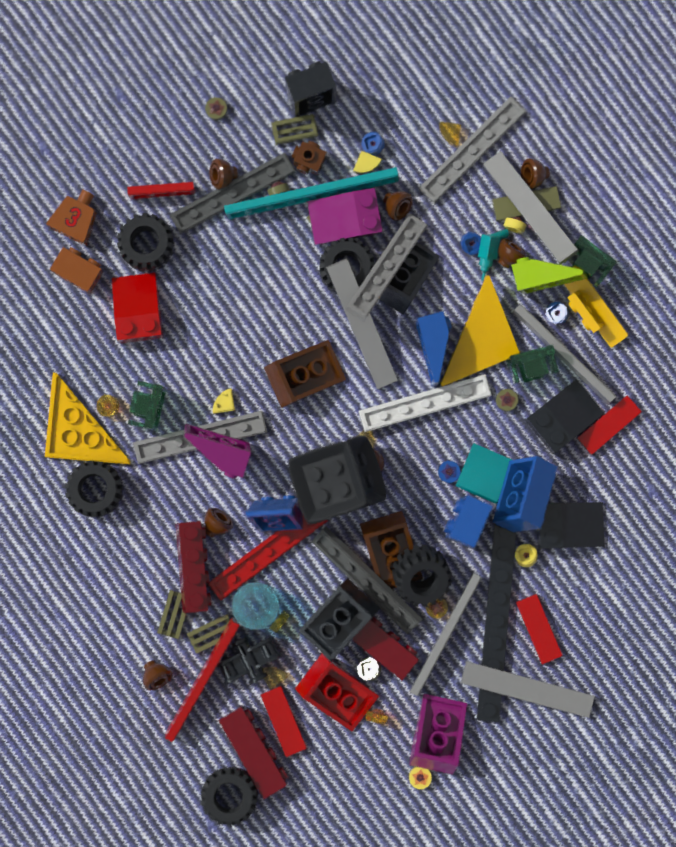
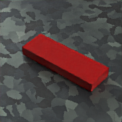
M194 182L130 186L127 187L130 199L194 195L195 185Z
M626 395L576 439L592 455L642 411Z
M537 594L515 602L541 664L563 656Z
M279 686L260 694L285 756L288 757L307 749L282 687Z

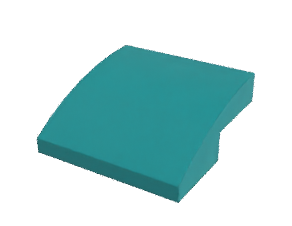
M473 443L455 486L496 504L501 493L509 461L512 459Z

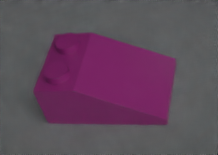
M375 188L307 201L315 245L339 241L340 238L348 240L349 238L366 237L383 232Z
M185 424V438L220 471L224 472L225 476L230 478H237L239 476L243 478L251 454L249 442Z
M423 694L412 743L410 766L453 775L459 763L467 703Z

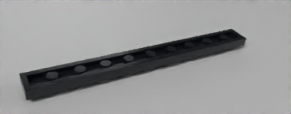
M494 523L481 665L504 671L516 532H511ZM479 688L476 720L499 722L502 694Z

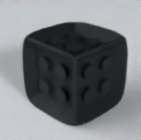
M364 435L351 437L346 441L331 443L304 452L288 460L289 474L297 501L304 518L309 524H315L386 500L385 484L375 452L370 441Z

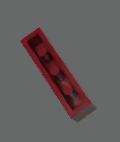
M373 617L352 640L400 680H403L419 659L415 657L418 652L408 644L406 647H403L398 643L400 638L391 630L386 633L381 629L383 624Z
M242 705L218 721L261 796L265 799L287 786L286 779L289 777L283 766L279 768L276 764L277 756L272 747L267 748L264 740L266 737L261 728H255L252 722L255 720L249 708L244 709Z

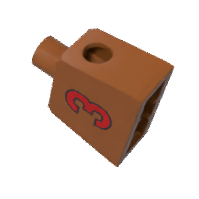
M82 190L77 200L69 196L65 197L46 225L50 229L87 246L97 216L96 210L89 207L94 195L86 190Z

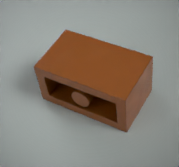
M63 247L49 270L91 295L104 273L99 268L101 264L91 258L88 261L80 257L82 253L72 247L69 250Z

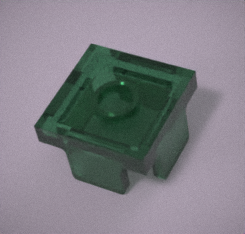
M581 235L574 244L578 249V253H576L578 258L571 267L578 266L587 274L588 279L599 270L602 274L594 283V286L598 287L617 261Z
M553 344L511 355L507 358V368L510 370L514 385L520 382L516 367H519L524 383L541 379L549 373L546 359H548L551 373L556 374L559 372L554 356Z
M138 381L137 386L150 389L152 393L134 391L129 412L146 420L145 423L128 420V425L157 432L167 389L163 385Z

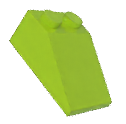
M529 257L516 260V264L512 265L517 291L522 294L588 278L587 274L581 269L530 259Z

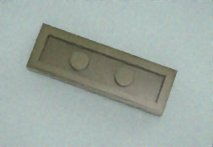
M557 186L532 191L547 211L561 208ZM507 196L492 199L496 222L506 218L522 217Z

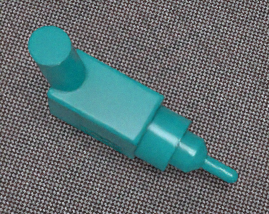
M507 229L493 234H482L478 257H480L479 265H481L480 269L483 272V281L486 272L492 267L493 259L498 257L500 240L509 236Z

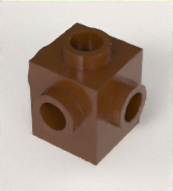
M302 141L301 146H296L292 154L294 166H296L297 171L308 175L310 172L318 176L327 157V152L320 149L321 146L315 142L308 141L306 143Z

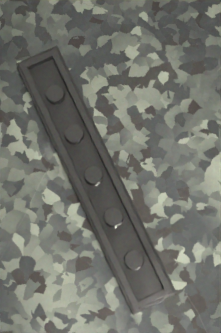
M283 153L236 178L227 187L216 189L170 214V217L180 235L224 212L225 205L243 202L291 176L296 171L286 153Z
M327 526L311 541L406 634L411 632L422 621V618Z

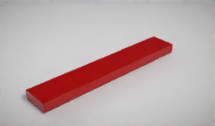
M303 516V529L275 532L209 582V586L220 601H222L328 520L309 524Z
M231 617L165 732V739L171 742L175 740L240 627L238 620Z

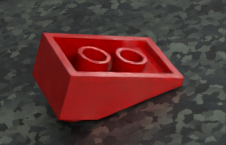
M156 273L112 278L117 341L119 343L164 338Z
M321 653L295 688L303 699L350 731L356 728L379 697L378 694L334 661L331 662L323 653Z

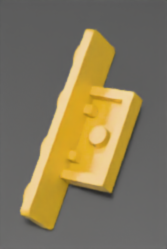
M575 265L574 267H572V268L580 269V267H579L578 265ZM588 278L564 284L571 293L567 297L570 301L569 306L575 313L580 314L583 318L582 324L588 331L591 330L593 333L598 331L611 348L628 337L627 331Z

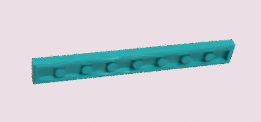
M397 167L229 204L224 206L225 214L230 220L307 203V201L392 184L399 181Z

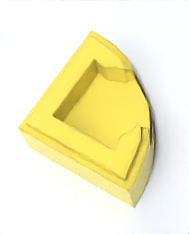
M361 151L353 172L358 174L370 172L379 166L382 159Z
M232 388L223 391L217 397L213 405V414L235 411Z

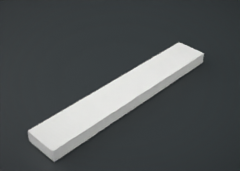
M485 374L358 412L365 433L490 397L492 394Z

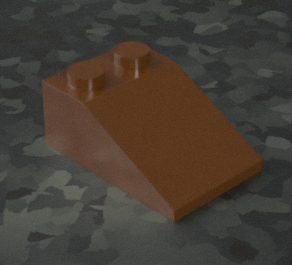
M329 339L274 361L264 367L281 408L346 380Z
M402 511L360 524L374 573L391 589L396 587L392 575L394 562L398 561L397 557L399 554H405V549H413L411 535ZM418 571L411 580L418 581L423 579L421 571Z

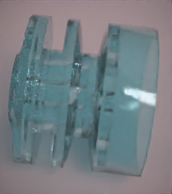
M261 582L244 585L236 592L232 601V611L237 622L243 627L252 630L263 629L272 624L278 616L280 609L279 597L275 590L268 584ZM252 600H256L257 603L261 602L262 606L259 607V612H256L255 609H250V605L253 604Z

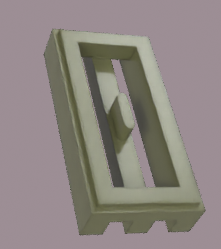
M314 114L271 122L275 145L318 137ZM311 121V124L277 131V127ZM313 129L312 132H307V133H302V134H297V135H292V136H287V137H282V138H279V137H278V136H281V135H286V134H290V133H295V132H300V131H305V130Z
M173 590L169 591L157 633L176 639L180 638L187 614L183 613V610L176 633H173L172 629L180 606L181 593ZM173 596H177L167 631L163 630Z
M228 614L187 633L196 654L217 644L219 638L201 647H198L197 643L224 631L227 624L197 639L193 635L224 620L228 624L230 621Z

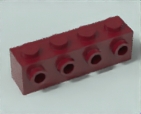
M201 521L177 523L175 527L183 613L208 611V606H211V595L206 591V584H209V572L205 570L204 562L208 560L207 549L203 548L202 539H206L205 526H201Z

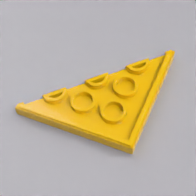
M489 275L484 278L467 322H465L455 350H453L447 369L440 381L442 387L520 354Z
M53 372L45 457L130 465L131 461L61 377Z

